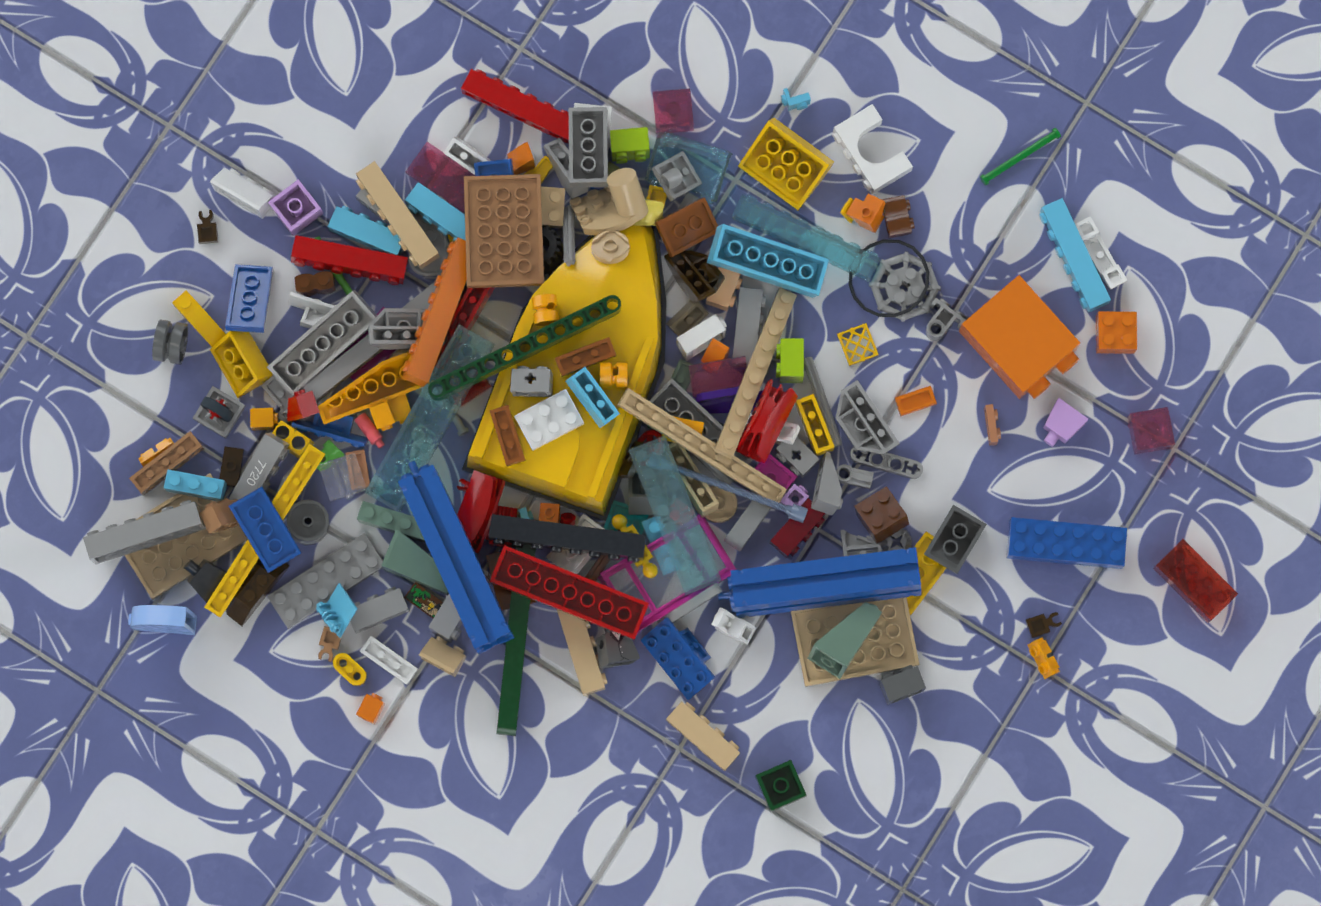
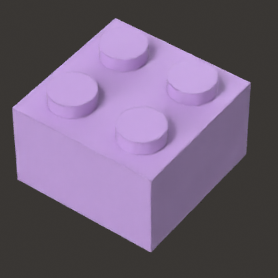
M299 179L268 202L271 209L292 236H295L323 214L320 206Z

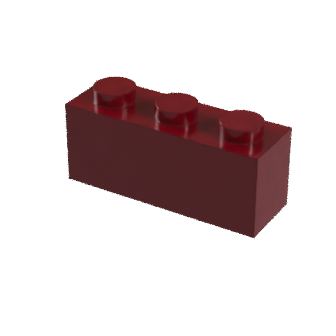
M809 498L801 505L808 509L804 522L801 523L789 519L770 540V544L786 558L790 555L793 557L800 549L798 545L802 541L806 543L813 535L811 531L814 527L819 528L825 521L823 518L825 513L811 509L812 501Z

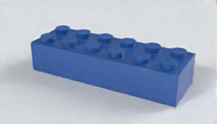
M1011 517L1009 520L1006 558L1122 569L1125 566L1127 528Z

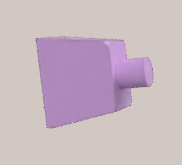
M1058 398L1043 427L1049 432L1044 442L1051 447L1055 445L1058 439L1066 443L1085 425L1088 418Z

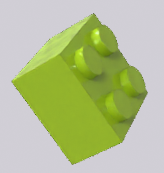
M648 127L610 130L612 162L616 161L617 164L627 163V160L644 162L650 158Z
M781 338L780 344L776 346V359H780V363H776V378H779V383H803L804 339Z

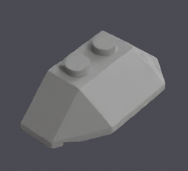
M384 308L368 325L369 345L380 349L409 350L412 343L415 344L417 337H415V333L418 327L422 326L423 320H421L424 310Z
M858 380L841 390L835 419L856 450L884 455L900 444Z

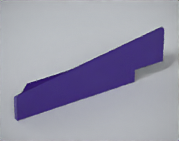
M739 386L699 393L696 397L692 398L709 414L729 413ZM759 391V393H758V395H757V398H756V400H755V403H754V405H753V408H752V410H751V413H752L753 409L756 407L757 401H758L759 399H761V398H760V395H761L762 391Z

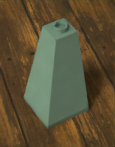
M396 530L381 564L382 568L387 572L448 595L449 592L433 558L403 533Z
M865 602L814 644L807 659L841 679L882 612L876 605Z

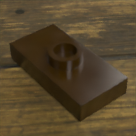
M644 441L633 442L629 452L624 457V463L618 476L621 478H633L648 448L647 443Z
M224 447L219 479L225 480L227 486L235 487L240 479L244 449Z

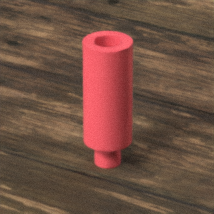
M362 413L354 420L372 445L376 444L379 449L385 445L381 440L383 438L382 434L377 430L366 413Z

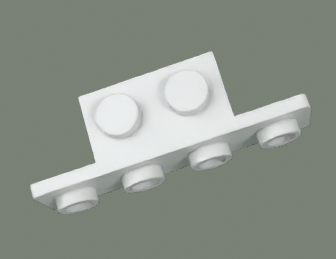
M290 292L288 304L305 310L300 326L309 329L336 306L324 303L319 299L306 297L300 293Z

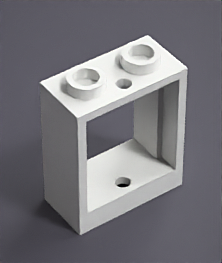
M714 314L677 337L676 346L685 360L688 361L706 350L713 338L718 341L725 338V327L727 326L722 317L718 318Z

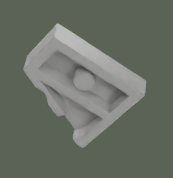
M840 530L843 556L882 552L881 543L876 544L874 540H867L863 536H855L847 533L845 530Z

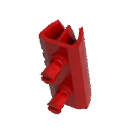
M772 379L767 381L760 395L761 399L757 401L756 407L751 413L752 416L749 417L748 424L745 425L736 448V452L761 463L766 462L798 398L792 388L784 392L782 384H780L778 389L773 387Z
M474 470L470 482L465 479L459 480L465 486H457V489L465 492L457 514L475 553H479L490 528L492 514L496 512L506 481Z

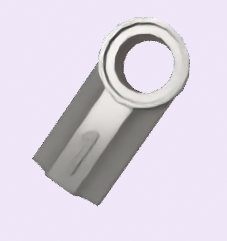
M846 464L840 465L836 469L840 484H849L867 489L871 488L874 472L852 468ZM839 471H847L848 478H841L839 476Z

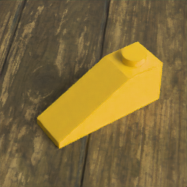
M187 290L172 302L174 307L211 347L226 335Z

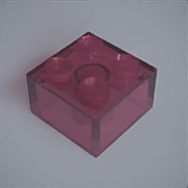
M690 88L653 92L656 134L694 131Z
M1168 407L1130 413L1127 417L1134 455L1170 449L1175 445Z

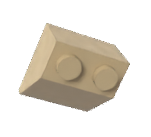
M438 636L436 639L431 637L421 650L420 658L456 677L466 659V655L463 654L464 650L455 645L453 648L446 645L447 641Z

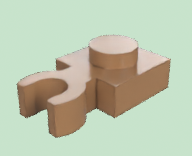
M326 626L323 628L319 645L324 646V649L319 652L318 659L322 660V656L327 653L329 654L328 661L332 662L334 658L332 650L339 649L342 636L339 638L336 633L331 632L329 627Z

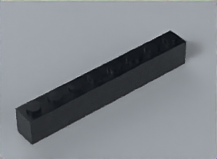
M492 514L489 539L493 540L492 543L504 545V542H509L515 547L531 545V548L536 550H542L543 547L550 548L552 552L559 553L562 550H568L573 555H581V552L589 553L590 557L595 558L605 555L611 560L627 558V561L632 563H639V560L643 561L646 545V535L495 514Z

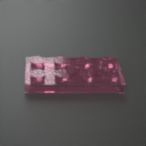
M426 142L405 173L465 213L464 176L475 175L445 155L438 148Z

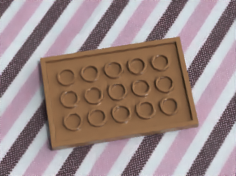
M540 174L464 176L467 288L541 286L544 283Z

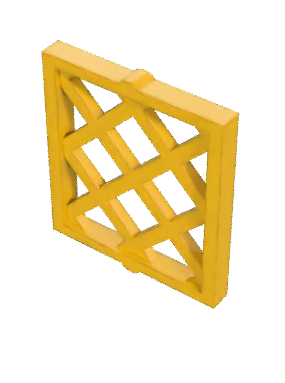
M867 323L837 334L849 366L879 355ZM864 328L862 334L855 332V330ZM865 331H867L869 338L863 336ZM851 333L849 339L843 337V334ZM853 334L860 337L857 343L851 340ZM862 338L868 340L866 347L860 344ZM842 339L845 340V341H847V344H846L845 347H844V344H843ZM870 342H871L872 347H873L874 350L868 348L869 345H870ZM849 343L856 345L854 351L847 349ZM858 346L865 349L862 355L856 353ZM867 350L873 353V355L865 357ZM847 352L852 353L850 359L848 357ZM854 355L861 357L860 360L852 361Z

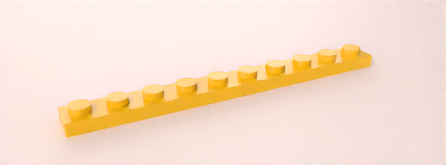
M311 444L307 446L272 501L282 520H284L325 456V453ZM248 539L204 606V608L220 618L259 559Z

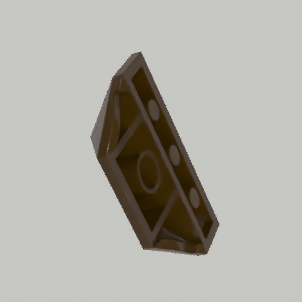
M684 250L673 257H670L669 253L664 255V259L676 282L694 304L716 293L725 280L724 275L715 265L707 263L708 256L706 254Z
M258 559L227 607V615L243 627L290 565L284 563L268 573L261 560Z

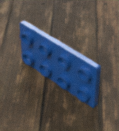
M667 617L641 639L647 650L687 700H690L715 678L705 665L711 656L688 627L679 632Z

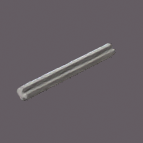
M570 205L564 207L563 249L566 266L575 264L574 211Z
M812 357L804 358V367L834 447L842 445V441Z

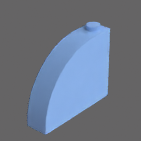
M140 605L132 607V614H129L128 624L131 629L137 631L195 635L197 616L187 607Z

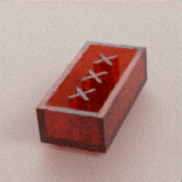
M1184 539L1153 568L1207 623L1214 619L1238 595Z

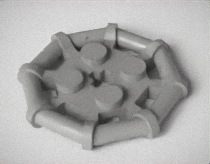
M907 251L889 259L880 260L879 267L872 281L869 282V287L872 289L879 311L887 314L900 312L888 306L891 302L901 306V311L906 310L907 306L913 305L920 298L925 288L921 277L926 272L922 260L909 254ZM903 262L902 268L892 270V268L890 267L894 264ZM926 262L930 272L927 299L925 303L921 301L918 304L919 308L897 316L896 318L900 319L901 322L930 312L931 303L938 291L941 290L931 262ZM908 263L917 265L921 269L917 272L915 269L909 268ZM886 271L889 276L886 283H881L880 280ZM903 282L910 285L906 292L904 289L900 290L899 288ZM880 289H885L888 299H886L885 301L883 300Z

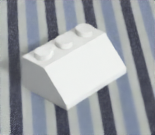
M223 168L210 181L217 193L262 219L270 209L268 202L274 198L270 190L265 187L260 189L255 186L256 182L249 178L243 179L240 177V173L232 168L230 170Z

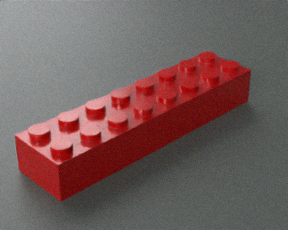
M505 545L490 579L492 584L632 640L636 638L649 605L648 602Z

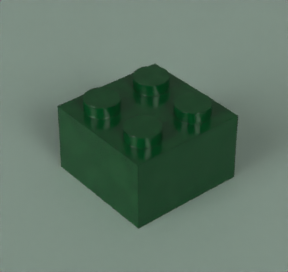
M792 760L755 775L770 813L807 796Z

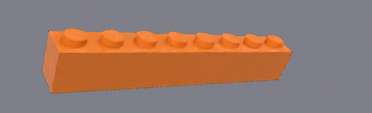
M459 237L454 242H450L447 248L448 257L441 264L440 269H442V273L437 276L434 282L436 289L428 298L430 305L428 310L425 309L422 314V326H419L415 333L417 339L415 344L412 343L409 349V361L406 360L402 368L404 372L402 378L421 387H424L430 380L467 280L466 241Z

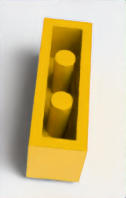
M814 394L796 400L795 406L814 454L818 457L826 452L834 451L833 441Z

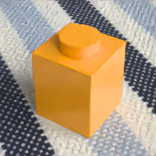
M274 408L250 409V428L253 431L274 430L276 428V424L279 423L278 413H275Z

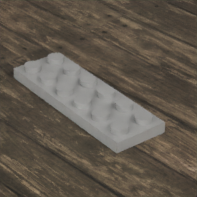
M364 533L267 597L289 629L316 612L317 603H327L338 583L342 585L345 591H348L382 569L381 564L383 561Z

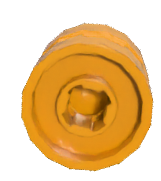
M542 294L532 297V306L536 310L534 313L535 326H547L559 320L558 311L555 310L557 307V297L555 294Z
M600 362V387L611 388L612 385H615L616 388H627L628 362H617L615 365H612L611 362Z

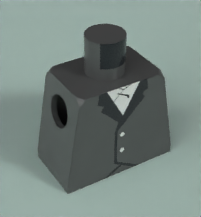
M604 628L605 634L596 639L600 669L630 665L640 659L633 640Z

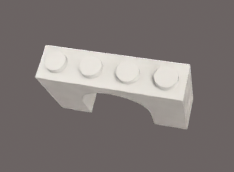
M873 104L835 126L832 136L836 143H840L844 148L842 151L845 157L853 162L854 165L852 167L856 174L861 175L864 179L863 185L867 191L871 190L875 194L911 172L913 166L903 151L882 163H871L860 155L858 150L860 138L882 124L881 116Z

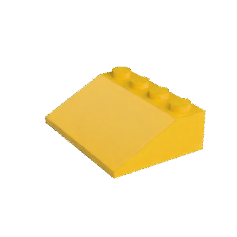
M776 118L768 120L738 167L792 207L799 210L828 173L834 161Z

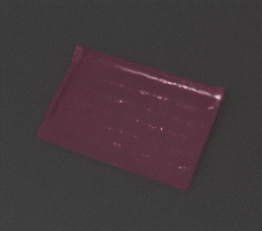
M741 356L689 365L693 397L703 392L740 386L747 368L746 357Z

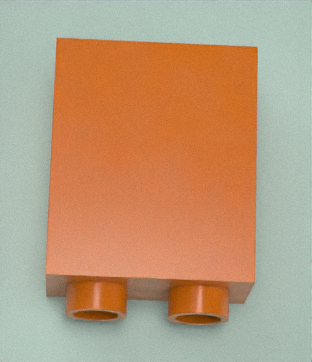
M1020 275L964 321L959 329L960 334L1019 399L1026 393H1029L1033 399L1037 398L1051 385L1046 378L1048 374L1055 368L1064 374L1080 360L1074 353L1080 345L1078 339Z

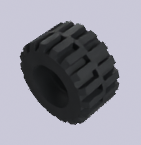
M542 225L543 245L549 246L547 252L543 254L545 277V274L552 275V271L558 268V264H563L564 249L554 229L551 230L549 226L544 228Z

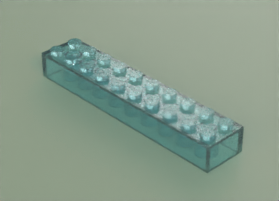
M458 325L436 364L429 382L422 389L367 487L366 494L397 512L403 510L407 501L398 481L401 480L403 475L412 473L408 465L410 462L415 461L418 469L430 462L472 387L470 386L441 401H435L429 395V384L490 354L495 343L463 325ZM472 369L468 371L467 376L474 378L478 372ZM453 378L450 381L451 386H458L460 383L458 378ZM437 386L433 388L432 393L439 395L443 389Z

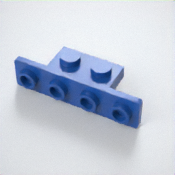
M317 413L313 422L298 419L294 420L291 425L296 427L298 431H310L319 437H331L336 442L345 441L351 443L354 447H365L368 443L367 437L351 433L355 415L352 414L323 424L320 414Z

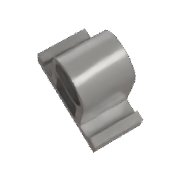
M935 298L931 303L932 309L934 307L939 309L926 327V336L932 341H938L943 338L954 322L959 324L957 328L960 329L961 324L966 321L964 314L958 310H952L949 307V303L942 298L940 300ZM937 326L941 332L934 334L931 331V327Z

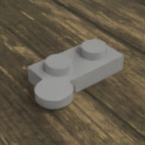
M273 375L261 387L280 407L279 419L289 423L287 420L288 398L293 396Z

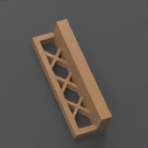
M189 431L129 479L144 496L166 479L168 469L178 470L204 448L192 432Z

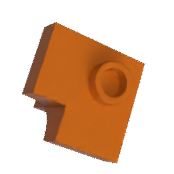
M868 193L864 201L855 198L846 214L855 220L859 226L876 233L884 219L883 209L886 203L884 200Z

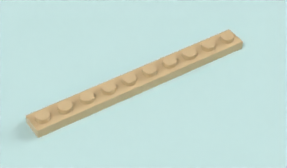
M781 287L776 293L714 448L715 452L730 459L734 456L797 297L796 294Z
M631 389L625 390L617 406L755 494L778 503L781 501L787 490L786 488L736 456L730 459L715 452L716 444Z

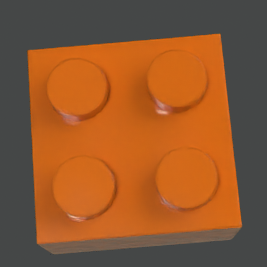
M1098 311L1096 315V353L1134 354L1137 350V312Z

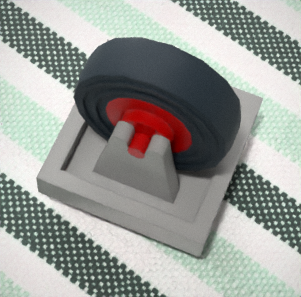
M212 386L207 396L202 400L193 420L220 436L227 438L246 405Z

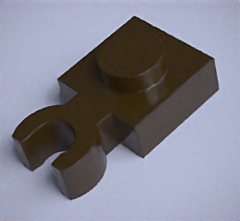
M209 210L207 218H204L202 211H199L198 216L202 224H197L198 243H218L216 222L211 223L214 218L212 210Z
M1058 612L1052 613L1048 618L1041 614L1026 619L1025 622L1031 639L1050 633V626L1054 628L1061 626L1062 622L1054 623L1052 620L1053 617L1059 615Z

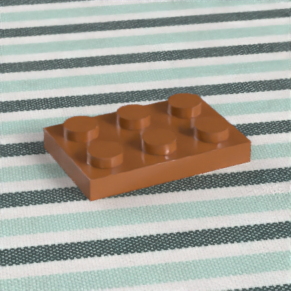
M705 197L654 222L670 257L715 235L718 226Z

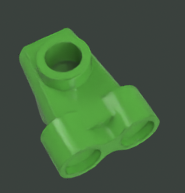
M329 439L322 445L324 448L321 451L325 453L324 457L326 460L318 465L317 469L320 472L328 470L334 461H339L344 456V453Z

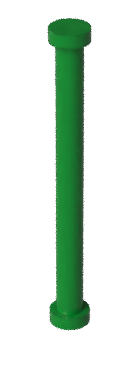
M1053 128L1052 132L986 175L982 174L980 176L981 181L985 186L988 185L989 181L1055 138L1059 139L1061 137L1060 132L1057 128Z

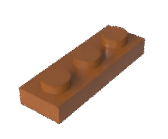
M608 337L555 357V361L561 376L564 377L581 370L583 367L587 368L616 357V353Z
M509 405L490 410L506 466L526 461Z

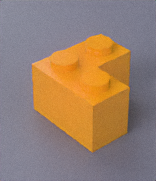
M405 394L369 407L377 430L381 428L382 432L393 428L392 424L397 421L400 424L410 421V417L413 416Z

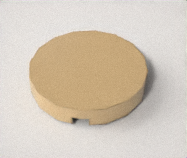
M604 231L593 239L591 246L592 255L601 263H618L628 256L630 250L629 240L618 231H614V233Z
M714 485L710 486L709 488L717 498L719 506L716 511L705 516V518L713 523L729 521L737 510L735 493L733 494L730 491L728 492V490L725 491L716 486L714 487Z

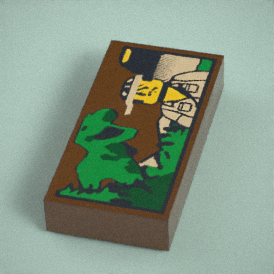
M416 582L404 597L432 619H434L443 604L440 599Z

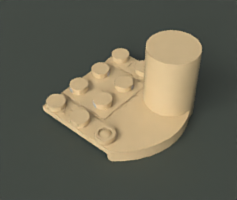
M618 169L608 176V187L599 191L591 190L583 198L575 197L570 199V206L585 235H598L604 231H609V233L619 232L632 226L647 215L648 206L634 169Z

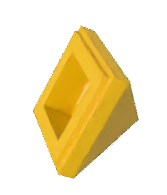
M852 198L848 199L840 211V214L849 223H852L853 219L848 217L846 213L854 201Z

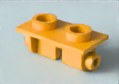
M165 438L155 445L158 451L154 452L150 448L140 454L141 457L138 459L142 466L147 465L173 445V440Z
M1043 637L1027 645L1044 679L1060 672L1058 669L1060 666L1055 657H1047V654L1052 651Z

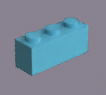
M583 367L565 381L599 428L620 414L586 367Z
M169 469L167 470L164 489L167 492L218 502L224 499L227 487L225 480Z

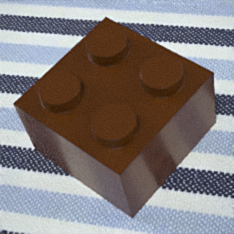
M887 486L854 506L856 515L876 544L909 525L907 514Z

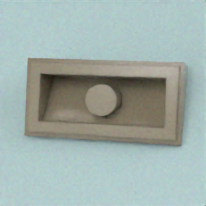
M690 300L666 325L679 337L697 326L709 313L699 302L694 304Z

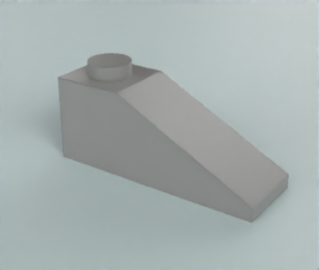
M558 138L545 144L543 148L561 185L565 188L571 199L588 192V187L570 188L569 150L562 140Z
M826 452L819 463L811 509L833 515L842 506V489L831 453Z

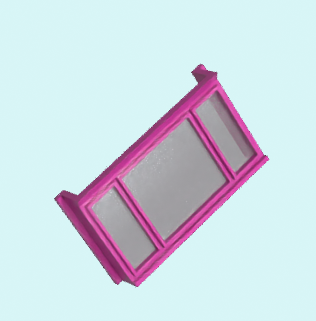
M698 514L647 545V548L653 555L649 562L654 563L658 568V573L654 578L645 577L642 565L637 568L634 563L628 562L627 558L600 573L601 576L598 577V580L605 586L649 603L637 633L639 634L642 629L664 617L699 593L730 577V571L736 570L705 517L701 518V515Z

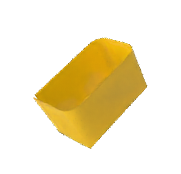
M282 420L272 432V434L276 435V431L280 426H286L289 429V436L282 440L290 444L287 450L298 459H300L309 444L312 446L315 444L310 438ZM297 436L305 440V446L300 450L292 446V440Z

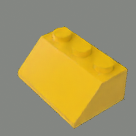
M229 331L210 349L237 398L261 386L273 376L272 372L267 368L268 363L250 332Z

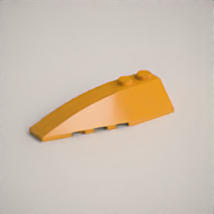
M406 352L380 362L321 403L318 409L323 424L422 388L402 378L404 374L402 368L405 361H409L410 354Z

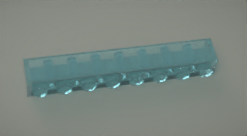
M742 194L733 212L732 219L794 248L829 259V264L870 282L880 261V258L877 257L878 254L870 250L866 252L860 249V246L856 243L850 242L849 244L844 242L843 238L836 234L831 236L826 233L825 229L818 226L814 228L808 225L809 223L801 218L797 220L784 210H781V212L777 211L769 203L764 202L762 204L752 195L747 194L745 196Z

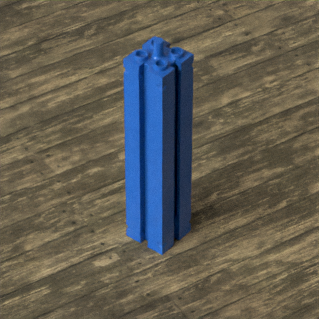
M415 461L410 462L408 465L412 473L403 475L398 483L474 649L478 654H481L498 644H503L513 639L514 636L438 471L434 465L430 466L427 464L418 469Z
M916 547L908 548L907 550L898 549L731 570V577H727L729 591L718 594V599H730L732 613L736 612L738 618H744L745 616L752 617L905 598L911 595L921 596V580Z

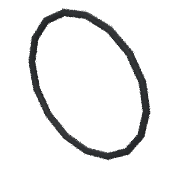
M883 239L867 245L856 255L849 269L848 285L853 299L864 311L878 317H897L910 312L922 301L929 287L930 272L924 256L914 246L901 240ZM882 243H899L911 248L921 258L926 271L925 288L920 298L908 309L895 314L877 313L866 308L856 297L852 286L853 269L859 257L869 248Z

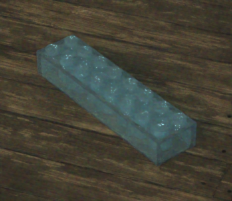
M663 435L628 449L683 593L688 595L722 581L666 437Z

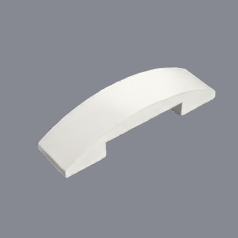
M1091 216L1076 223L1075 225L1099 275L1110 290L1127 282L1128 280L1119 264H1116L1100 237V232Z

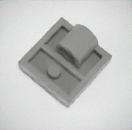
M684 151L652 168L654 175L670 202L702 184Z

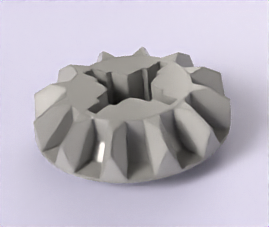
M904 529L899 530L881 542L883 551L907 550L912 546L911 536ZM902 536L900 540L901 546L899 547L898 545H896L895 547L890 548L893 544V540L891 539H897L898 537Z

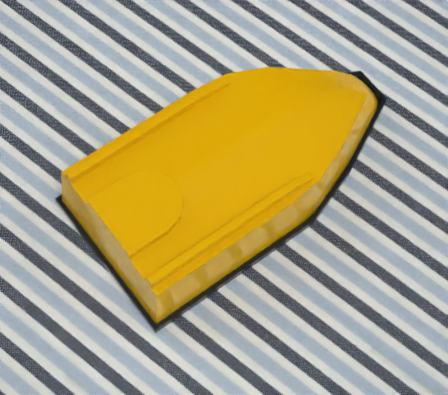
M632 225L619 231L628 238L630 250L624 260L614 264L601 263L594 258L591 246L593 239L597 235H589L575 248V264L566 266L563 260V264H558V268L553 270V274L532 295L534 297L542 294H555L557 297V307L555 310L558 311L559 320L610 295L619 297L621 300V311L616 316L497 374L462 471L473 474V471L477 470L506 481L504 486L555 504H560V506L606 522L622 481L618 473L624 463L625 455L629 452L633 442H636L643 423L617 405L628 388L650 401L665 364L666 293L658 229L653 225ZM532 297L521 310L509 344L545 327L535 326L534 313L536 310L532 306ZM612 301L608 303L607 307L613 310L618 307V304ZM593 310L590 316L598 318L601 313L598 310ZM577 318L573 320L572 324L578 327L583 324V321ZM558 327L555 333L563 335L566 330L563 327ZM542 335L538 337L537 341L543 344L548 341V338ZM609 337L616 357L603 362H611L612 365H615L617 362H628L627 388H616L615 385H612L611 388H601L620 414L599 428L565 382L577 372L562 377L555 357ZM523 344L520 350L528 352L531 347L528 344ZM507 352L503 359L509 361L512 359L513 354ZM600 363L587 367V370L600 386ZM518 366H526L529 369H537L539 366L548 367L553 373L552 396L566 389L584 424L532 451L514 416L549 397L513 396L510 392L512 369H517ZM509 405L526 459L524 462L508 467L506 466L490 414V410Z

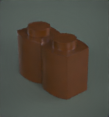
M904 195L882 199L886 203L883 215L888 237L894 238L911 234L915 226L913 218H909L908 211L911 210L909 199L905 200Z
M321 271L314 275L305 273L294 277L296 292L306 297L313 296L316 293L326 295L336 291L335 278L332 272Z

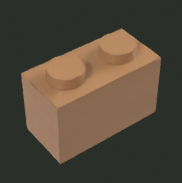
M226 498L217 504L215 501L205 506V510L199 513L209 534L235 528L239 525L229 508V505L238 501L237 499L229 500Z

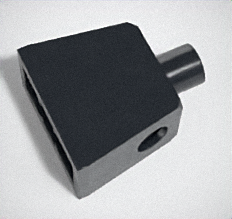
M190 559L184 566V569L191 574L187 579L188 583L207 603L227 571L205 559L199 565Z

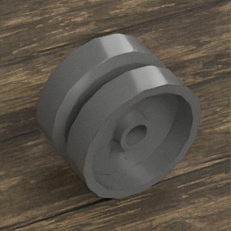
M162 319L158 321L152 349L154 361L164 362L169 358L172 364H182L188 342V324L177 322L172 327L171 321Z
M301 500L294 504L288 512L287 529L297 543L314 545L322 541L327 535L329 515L325 507L319 502ZM308 519L309 522L312 523L310 525H306L305 520Z

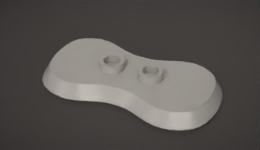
M411 212L438 251L440 257L423 269H420L418 265L414 267L409 259L410 266L419 275H440L442 273V269H440L444 259H447L449 254L446 252L449 246L447 236L437 230L438 227L433 223L431 225L426 223L422 219V215Z

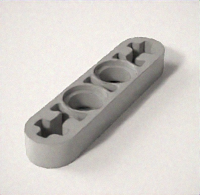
M855 447L850 452L851 460L855 463L910 479L919 478L923 472V466L920 462L891 453L879 454L882 456L883 461L877 465L872 462V456L877 453H871L868 462H866V457L861 456L860 459H857L856 455L853 454V452L858 451ZM861 451L864 455L868 454V452ZM899 460L901 468L898 470L892 469L890 466L891 461ZM905 462L908 463L906 467L912 468L913 465H916L917 470H920L915 475L911 474L912 471L906 469L905 473L902 472Z
M716 583L660 618L657 621L658 624L667 617L672 623L676 622L722 592L720 586Z

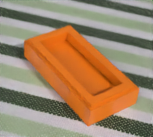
M931 386L894 398L900 417L937 405Z

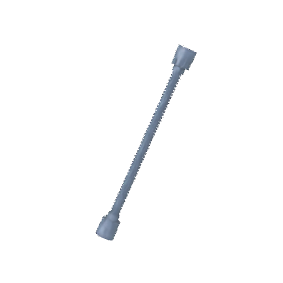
M653 451L647 463V466L660 471L662 469H670L674 472H679L681 475L700 480V482L714 485V487L716 486L725 491L728 490L730 493L742 495V497L749 498V500L758 501L760 504L779 509V511L781 510L789 515L788 518L801 523L804 522L808 511L805 507L793 504V506L780 504V502L778 503L769 498L766 499L764 496L750 493V491L748 492L745 489L736 488L734 485H729L704 474L701 475V473L699 474L690 469L687 470L685 467L671 464L669 460H666V456Z

